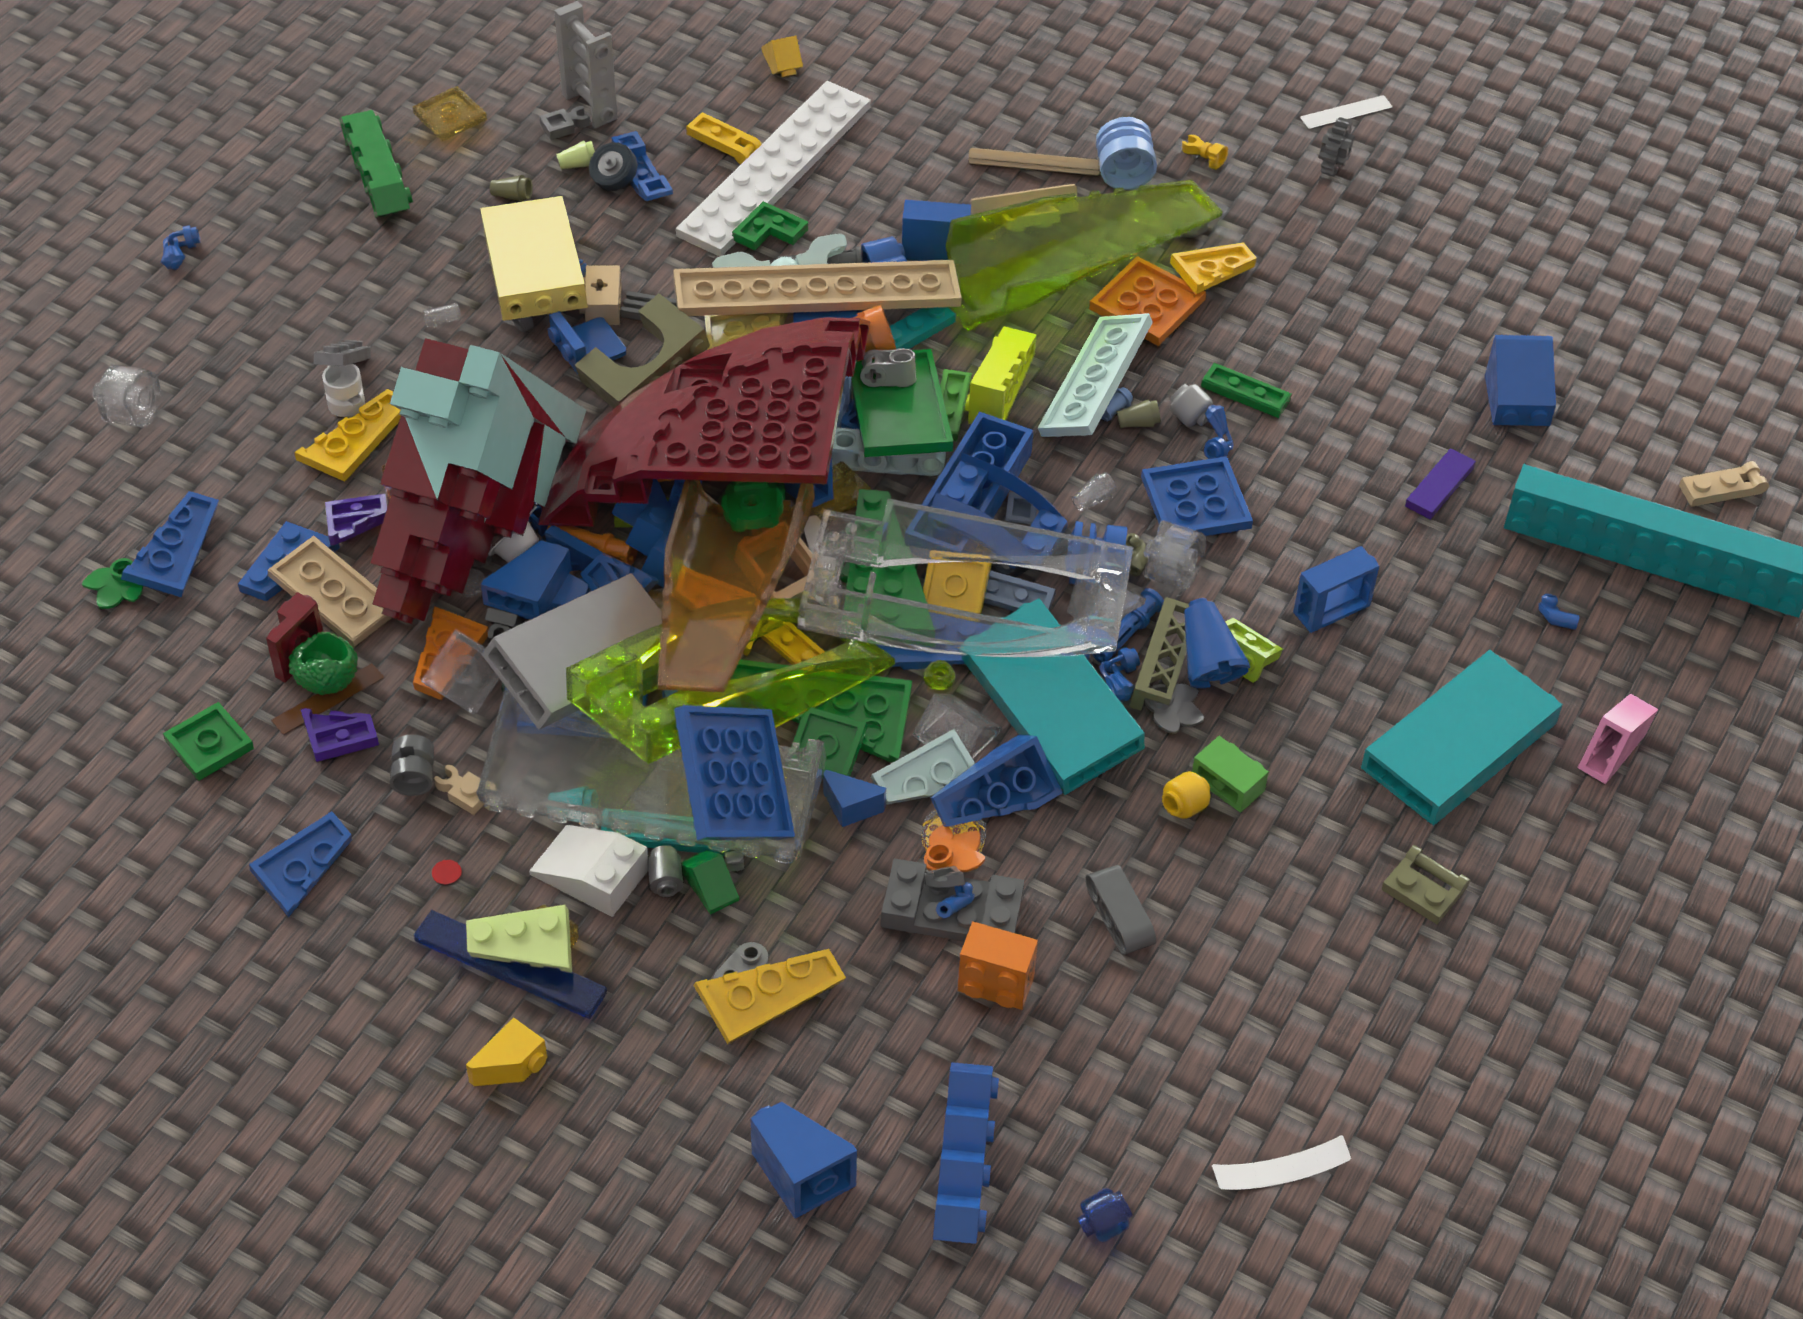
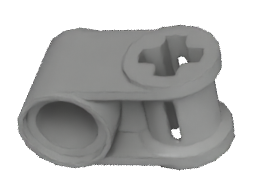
M903 348L897 350H869L864 355L860 378L867 386L907 387L913 385L917 380L915 353L912 350ZM873 357H875V363H872Z

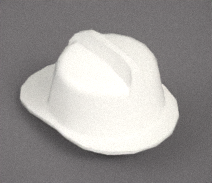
M535 506V507L533 508V510L531 511L530 515L534 512V510L537 508V506ZM528 522L524 536L512 534L511 538L503 537L490 550L488 555L497 554L509 563L538 543L539 538Z

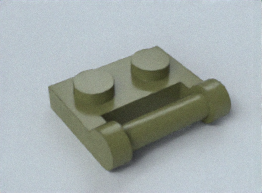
M1413 845L1405 858L1383 882L1381 890L1438 925L1466 891L1471 879L1463 874L1458 876L1424 855L1421 848ZM1415 865L1421 867L1452 888L1449 891L1414 870L1413 867Z

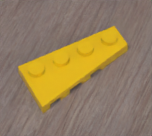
M386 389L361 406L358 414L350 418L345 417L339 421L336 429L327 435L323 432L314 438V444L306 449L301 447L295 451L296 460L345 482L399 423L401 415H399L400 409L390 404L393 391Z
M825 949L789 958L783 962L771 965L769 963L757 966L755 969L739 973L733 972L711 980L697 981L693 986L726 1043L730 1044L843 982L846 977L831 951Z

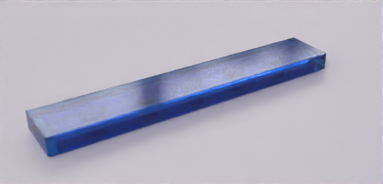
M434 910L429 912L413 934L414 940L422 945L588 1019H591L607 995V988L576 973L561 971L559 968L547 966L540 968L522 962L511 961L508 963L471 957L467 952L466 925Z

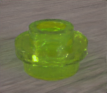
M936 660L931 662L925 669L924 681L932 689L944 690L953 685L955 672L946 661Z

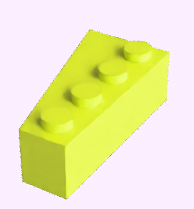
M1004 326L998 337H994L991 349L970 382V394L965 403V411L969 412L968 424L973 423L979 411L1007 420L1034 358L1036 334Z

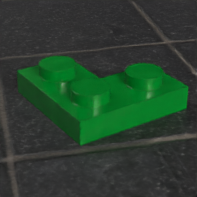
M763 201L732 231V236L735 242L753 250H756L770 235L794 245L808 231V221Z

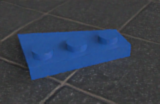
M286 521L238 583L239 591L268 601L283 590L281 586L268 576L269 568L312 536H315L333 552L337 551L340 545L330 546L329 536Z
M331 811L250 863L249 869L289 918L352 841V835Z

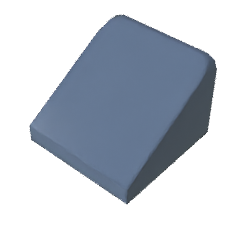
M1009 492L1005 522L1031 525L1036 518L1037 509L1015 492Z

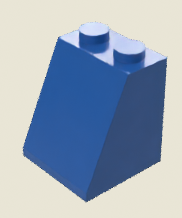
M1495 335L1485 372L1493 425H1551L1556 408L1552 336Z
M783 1102L772 1107H763L750 1118L752 1155L795 1219L856 1186L857 1150L848 1141Z

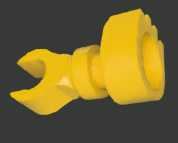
M1188 135V143L1182 141V151L1184 153L1200 155L1205 159L1209 158L1210 168L1217 170L1227 159V146L1219 143H1205L1196 135Z

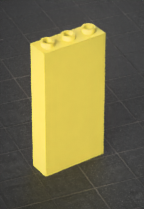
M562 196L480 208L503 321L550 314L558 311L588 308L585 283Z

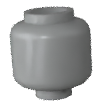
M1184 384L1170 398L1172 402L1171 412L1185 426L1192 427L1197 423L1203 426L1207 422L1205 412L1209 406L1213 405V401L1198 385L1192 384L1188 386Z

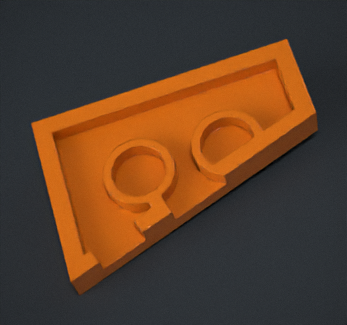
M434 606L432 623L428 627L424 651L420 655L413 685L414 690L442 700L487 639L489 628Z

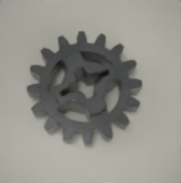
M1339 117L1336 119L1335 126L1329 128L1327 133L1324 134L1318 156L1319 159L1323 160L1321 173L1335 177L1341 165L1345 166L1346 161L1349 160L1355 135L1350 134L1353 121Z

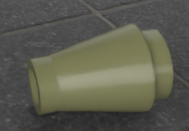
M524 175L498 180L493 179L490 183V193L492 196H500L519 202L529 200L532 196V181L530 178H525Z
M1147 399L1129 408L1117 411L1120 428L1154 427V424L1161 423L1156 400L1149 401Z

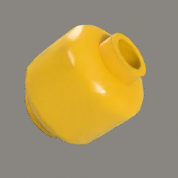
M1191 771L1178 775L1168 781L1163 788L1162 803L1169 814L1178 818H1191L1209 805L1211 797L1209 783L1205 778Z

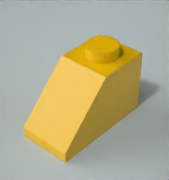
M797 36L771 40L761 47L773 75L781 73L782 78L797 74L796 70L803 67Z
M513 1017L466 1064L469 1083L473 1086L525 1081L532 1073H537L541 1070L546 1062L545 1039Z

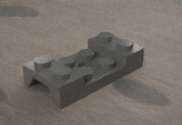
M894 858L881 912L882 928L960 941L966 940L972 921L1008 932H1016L1025 880L992 875L990 882L964 878L965 882L971 883L973 886L972 893L975 894L973 902L950 917L942 918L938 916L936 906L941 901L956 894L954 887L927 886L924 879V873L927 872L925 863Z

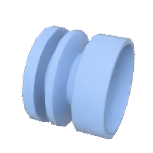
M1119 117L1101 127L1096 135V148L1100 172L1104 182L1110 187L1119 190H1133L1148 183L1153 178L1157 168L1152 135L1148 125L1142 120L1133 117Z

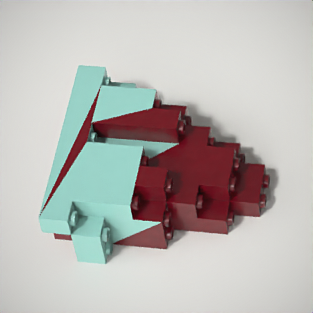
M427 338L424 340L416 369L411 370L401 367L390 404L400 409L399 415H401L380 483L391 489V498L371 559L372 564L381 567V577L372 605L383 608L382 615L412 624L413 619L425 622L433 593L437 592L451 596L452 591L463 594L471 566H473L474 561L486 563L495 534L511 538L512 534L524 536L534 504L545 507L563 446L566 441L574 444L577 443L586 413L585 408L500 352L473 345L466 349Z

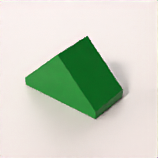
M706 850L681 862L683 876L710 915L739 901L738 893L722 854Z

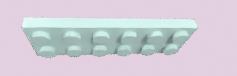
M1149 313L1099 317L1038 426L1041 437L1086 436L1093 434L1153 323Z

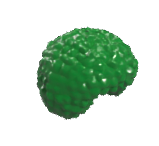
M328 631L319 632L317 635L315 634L292 650V654L289 655V673L293 675L297 685H302V688L315 694L325 695L343 691L352 682L357 672L358 656L354 648L349 645L348 641H344V638L338 637L334 633L331 634Z

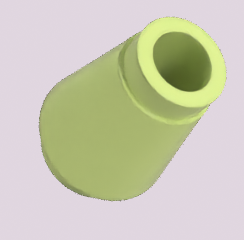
M585 140L556 154L561 170L565 168L588 167L595 150L592 141L585 143Z

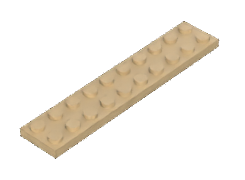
M954 260L673 270L678 311L681 310L687 316L868 310L882 305L883 309L961 307L962 300Z

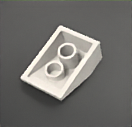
M566 825L530 869L529 873L531 876L613 917L649 871L648 852L646 846L620 833Z

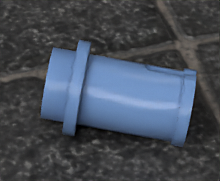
M1124 387L1117 388L1101 419L1109 421L1117 414V411L1129 408L1133 401L1131 392Z

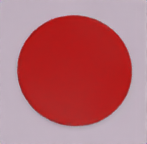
M443 860L433 867L432 877L437 883L447 885L457 881L461 876L462 870L457 862Z

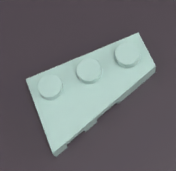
M955 729L873 773L871 779L875 785L887 788L886 804L888 805L931 797L973 766L975 762Z

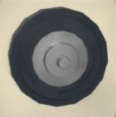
M610 142L602 145L595 151L590 159L589 171L591 178L599 187L607 191H617L626 187L633 180L638 164L636 156L629 147L619 142Z

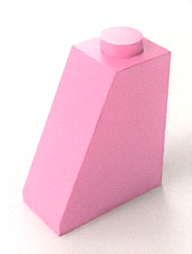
M1632 694L1628 695L1602 717L1578 768L1606 784L1644 738L1658 709Z

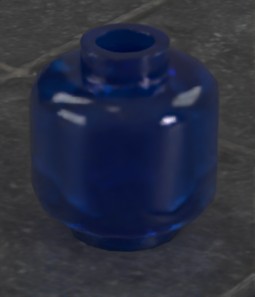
M1103 1188L1081 1201L1080 1209L1083 1215L1078 1217L1077 1220L1087 1237L1094 1234L1098 1241L1104 1243L1128 1230L1130 1227L1129 1218L1133 1217V1214L1120 1191L1114 1193L1110 1188Z

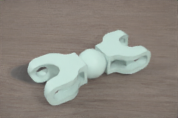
M843 234L820 236L811 243L809 250L796 255L795 260L790 257H780L770 264L769 260L759 261L750 254L736 252L716 258L712 265L713 268L828 264V258L841 254L845 250L847 241Z

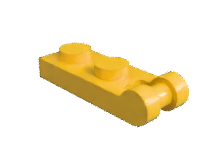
M703 112L686 126L687 135L734 157L739 164H742L762 145L756 137Z

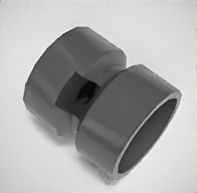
M405 735L394 741L390 770V786L394 791L402 795L418 796L425 794L431 789L435 749L434 744L429 739L419 735Z

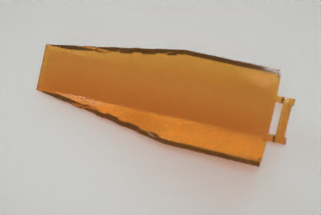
M685 480L665 547V582L662 596V634H660L661 651L659 652L658 671L659 690L725 691L810 517L815 497L813 484H800L794 507L792 500H783L784 510L779 517V524L774 528L763 527L736 532L731 529L730 523L725 520L722 506L703 491L700 480Z

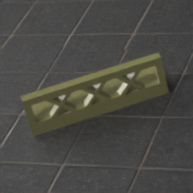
M1165 597L1129 707L1141 711L1145 698L1170 705L1187 652L1186 634L1184 632L1185 622L1179 624L1173 613L1177 611L1184 614L1189 604ZM1177 633L1183 643L1171 646L1165 637ZM1169 656L1175 666L1164 670L1158 660ZM1162 679L1168 688L1167 693L1149 688L1150 683Z

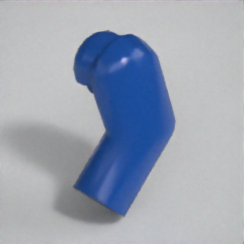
M1544 594L1541 602L1538 604V608L1545 619L1551 625L1576 630L1579 615L1560 611L1556 606L1558 598L1552 594Z
M965 882V885L955 886L956 894L937 904L936 912L938 916L948 918L971 904L975 896L972 893V884Z

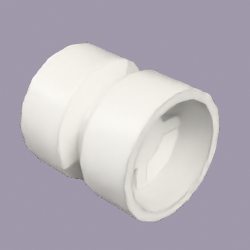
M354 364L328 366L323 371L322 379L329 411L338 417H350L358 414L359 408L365 404L359 368Z

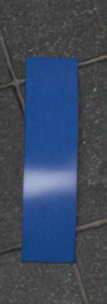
M637 131L611 137L612 142L626 145L636 156L637 172L630 184L643 200L649 201L673 194V189L665 176H659L648 158L646 146Z

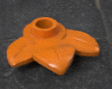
M943 825L931 833L929 837L930 846L924 856V863L929 871L956 866L961 872H969L977 869L985 861V856L977 852L980 846V833L978 830L953 835L952 830Z

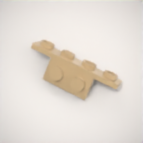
M1075 184L973 198L970 201L971 214L976 216L975 226L1001 223L1011 232L1023 231L1028 226L1047 228L1051 226V223L1059 222V214L1078 211L1077 186Z

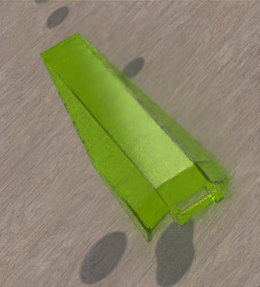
M1193 180L1159 183L1157 185H1141L1138 190L1126 192L1123 188H1115L1114 192L1109 194H1101L1098 190L1091 191L1089 196L1077 197L1075 193L1046 196L952 219L946 242L948 260H954L961 297L973 312H969L962 303L961 307L951 308L961 319V325L967 331H971L978 324L1008 317L1027 309L1056 293L1221 217L1223 211Z

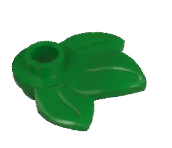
M127 558L118 559L111 564L110 568H98L83 580L82 586L84 588L98 591L96 600L98 608H114L123 599L135 602L143 592L142 585L121 579L123 570L132 564V560Z

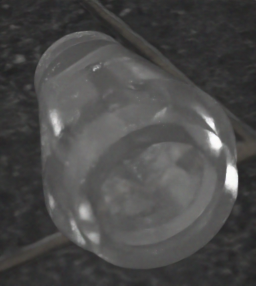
M1096 473L1072 496L1073 504L1079 511L1088 509L1113 498V494L1117 491V486L1108 473Z

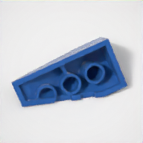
M1018 735L991 751L930 798L943 826L948 827L981 820L982 818L1007 815L1021 810L1036 809L1063 792L1037 736Z

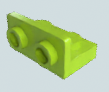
M1231 618L1225 622L1250 665L1247 674L1243 675V677L1251 682H1256L1263 668L1278 660L1283 649L1235 618Z

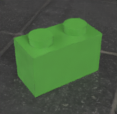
M1218 736L1194 757L1192 772L1207 780L1211 792L1240 813L1265 791L1269 773L1261 763L1249 758L1235 744L1227 742L1221 736Z

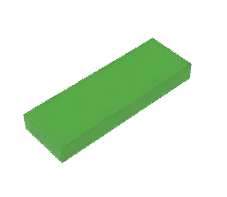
M944 369L940 387L953 441H958L965 403L969 394L970 382L972 381V373Z

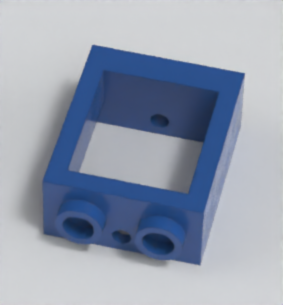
M1360 546L1301 573L1293 613L1310 633L1371 605L1379 570L1376 559Z

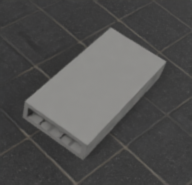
M630 573L493 637L482 653V656L540 730L675 662L687 647V644L665 617L661 609L658 608L647 594L643 586Z

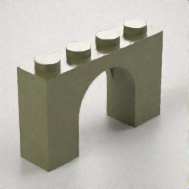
M660 293L638 310L644 328L663 342L662 350L654 360L639 367H623L616 364L595 347L575 364L581 382L613 408L618 406L630 394L685 361L704 352L710 346L704 328L681 310L678 311V308Z

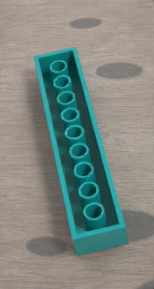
M1523 464L1514 488L1504 529L1799 618L1803 609V547Z

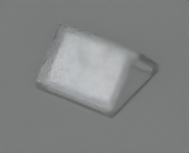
M455 629L440 647L421 682L475 715L500 678L482 656L486 648Z
M934 694L913 732V737L926 745L955 729L973 759L1002 731V726L952 694Z

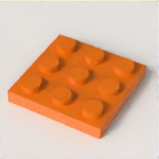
M1137 256L1090 300L1089 309L1101 316L1149 313L1153 323L1144 339L1159 346L1205 301L1206 291L1195 294L1183 279Z

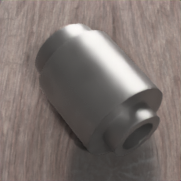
M671 846L654 848L651 851V856L648 858L650 889L653 893L662 897L673 896L683 888L681 857L676 849Z

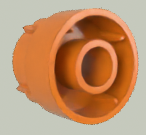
M882 305L857 313L858 316L853 317L870 321L865 353L869 350H897Z

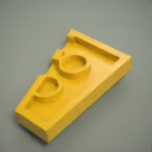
M1243 242L1174 253L1171 255L1170 264L1192 291L1197 294L1255 267L1257 258Z

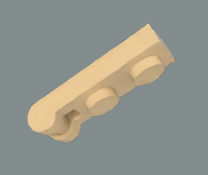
M1754 461L1747 462L1738 468L1683 477L1679 484L1691 507L1764 493L1769 488L1765 477L1760 476V469Z

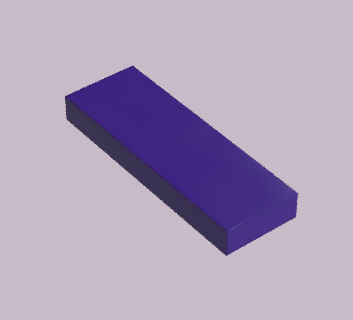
M1450 448L1406 499L1405 507L1431 520L1471 473L1476 461Z

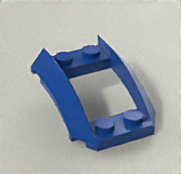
M962 453L960 463L940 494L936 492L928 515V519L934 521L935 518H939L949 522L951 528L968 534L986 544L1010 563L1009 567L1013 569L1017 565L1031 564L1030 568H1043L1068 527L1066 519L1032 486L1000 467ZM987 479L1015 492L1039 510L1022 540L1001 523L971 506Z

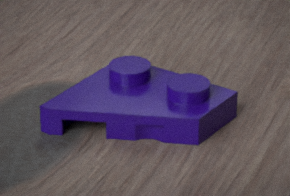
M301 709L316 762L379 745L370 714H346L341 711H330L329 715L312 714L311 709Z

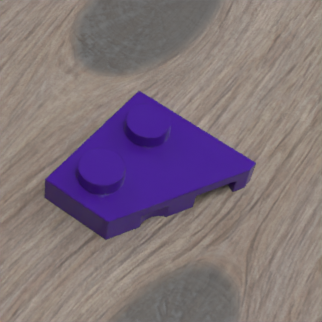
M386 494L325 502L330 546L339 544L383 524L388 508Z

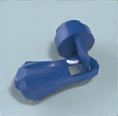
M183 226V230L173 232L163 240L164 251L161 263L167 269L177 270L182 264V260L185 259V255L180 247L187 246L188 248L196 247L197 243H201L197 227ZM184 235L185 241L179 242L177 237Z
M1211 405L1208 407L1205 415L1218 437L1208 440L1205 444L1204 454L1208 459L1225 457L1234 446L1228 431L1224 407L1221 405ZM1224 434H1226L1228 438V441L1226 442L1222 436Z
M1126 647L1118 650L1117 657L1105 661L1099 666L1100 673L1106 680L1108 687L1120 702L1129 700L1134 692L1135 685L1128 681L1120 672L1121 670H1125L1126 673L1133 672L1140 665L1138 653L1134 648L1128 649ZM1120 661L1121 665L1117 667L1114 663Z

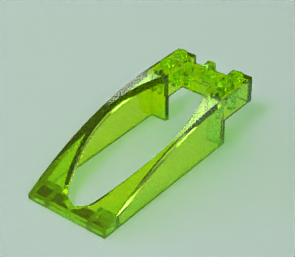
M759 599L731 603L694 612L626 638L567 667L566 690L567 699L643 761L650 764L679 748L680 752H682L674 708L692 705L771 709L776 728L807 712L811 707L814 708L895 665V658L858 631L842 629V620L813 599ZM785 622L800 624L809 632L817 628L835 631L841 634L840 640L843 642L847 640L846 643L785 668L734 680L681 689L647 707L643 706L644 695L785 625Z

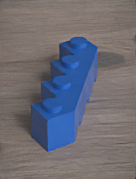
M653 479L648 504L616 503L612 514L633 526L625 543L647 556L641 571L656 577L659 581L657 584L666 589L675 578L679 567H682L691 548L658 480Z
M951 1062L933 1240L976 1244L977 1233H985L987 1211L980 1210L982 1186L989 1187L991 1165H984L986 1142L993 1143L995 1121L988 1120L990 1098L997 1099L999 1078L992 1077L993 1066Z

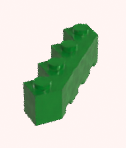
M373 110L342 116L339 121L346 146L349 145L355 169H359L365 194L369 193L375 218L409 210V204L413 203L409 187L404 188L400 165L394 162L389 139H385L382 133L383 128L379 115L375 116Z

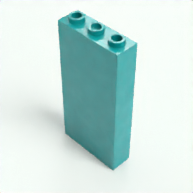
M1040 598L1031 603L1022 604L1012 614L996 619L989 627L978 633H971L964 641L960 642L962 660L1018 735L1037 736L1064 795L1145 749L1144 731Z
M1488 650L1365 749L1361 769L1434 826L1556 725L1563 704L1553 695L1548 694L1536 685L1529 677L1508 664L1505 659Z

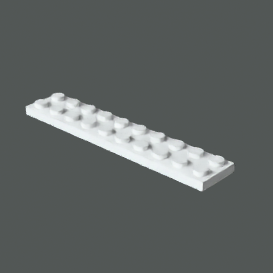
M826 81L676 227V237L719 257L723 256L736 243L732 236V231L763 201L774 205L871 108V99Z

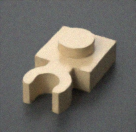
M452 765L445 766L446 775L450 777L449 779H441L438 776L434 777L436 788L442 792H448L449 801L472 815H475L495 794L494 786L469 771L461 777L458 774V770Z

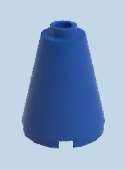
M1206 598L1191 601L1189 607L1184 611L1187 669L1190 686L1193 688L1210 687L1209 681L1220 680L1222 685L1247 674L1248 668H1250L1249 661L1215 603L1207 601Z

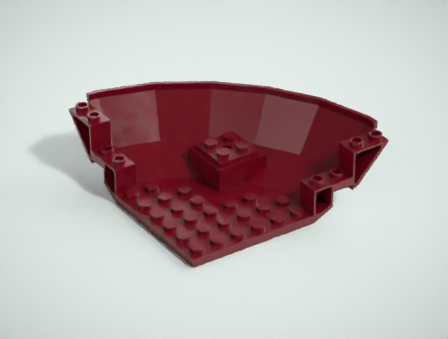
M823 317L763 328L706 350L630 394L579 439L553 478L545 507L541 506L542 512L538 524L594 527L599 502L648 504L653 479L827 484L845 377H853L856 360H864L870 321L861 318Z

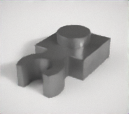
M583 106L575 107L569 113H566L565 109L539 116L540 125L550 140L575 133L574 127L583 128L590 125V116L585 115Z

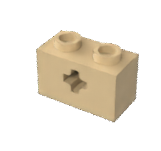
M620 265L586 266V277H583L588 308L579 309L580 314H585L586 322L602 317L609 325H620L622 287Z

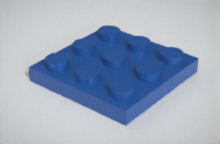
M1227 456L1142 469L1141 479L1165 542L1252 529L1253 519Z

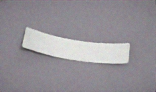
M1341 1135L1308 1150L1276 1159L1246 1164H1213L1212 1167L1220 1189H1254L1284 1184L1319 1174L1349 1161L1351 1156L1344 1137Z

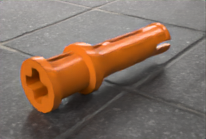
M555 525L599 551L630 566L636 559L638 551L626 544V541L615 538L611 533L601 535L575 526Z

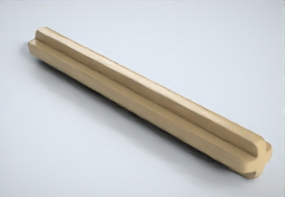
M971 148L969 151L968 160L970 164L1094 176L1100 174L1099 160L980 148Z

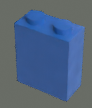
M905 200L902 218V245L906 260H954V264L967 265L968 253L974 254L975 237H970V233H975L976 216H971V205Z

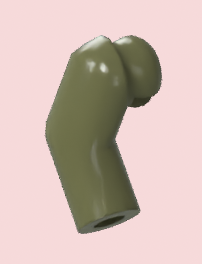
M1131 533L1126 537L1125 549L1132 559L1127 567V571L1132 576H1140L1150 558V550L1144 541L1139 539L1137 534Z

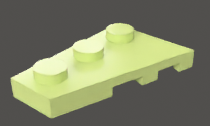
M566 905L466 920L467 952L471 957L508 963L511 961L528 963L533 967L543 968L547 966L572 973L569 909Z

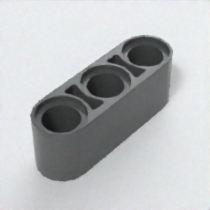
M1115 865L1087 874L1085 882L1088 893L1120 953L1125 955L1155 945L1156 935L1153 925L1122 868L1119 865Z

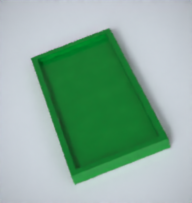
M932 349L912 350L915 353L917 380L913 385L907 387H870L865 385L860 378L861 369L863 368L862 360H856L854 375L851 377V389L864 457L953 451V438Z

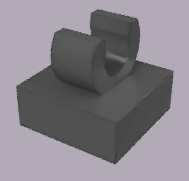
M488 608L485 620L492 624L488 630V637L490 639H493L499 630L508 631L525 622L523 618L516 614Z

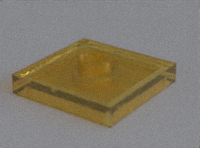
M454 86L412 106L413 114L442 141L487 120V113L458 86Z

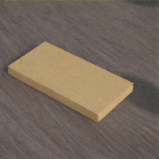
M312 536L268 569V576L292 597L297 592L302 595L311 596L318 604L321 621L340 637L344 638L345 641H348L353 648L392 618L381 614L383 608L372 605L377 588L315 536Z

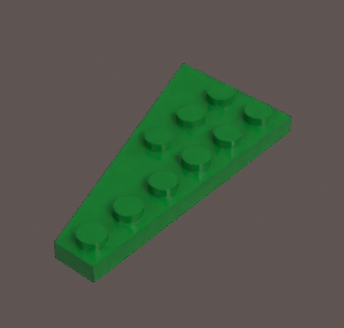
M859 489L842 629L935 636L936 627L889 491Z
M726 658L720 683L721 691L726 693L736 691L738 698L761 708L771 709L773 713L799 724L806 706L864 722L868 727L860 750L890 763L900 759L912 691V680Z

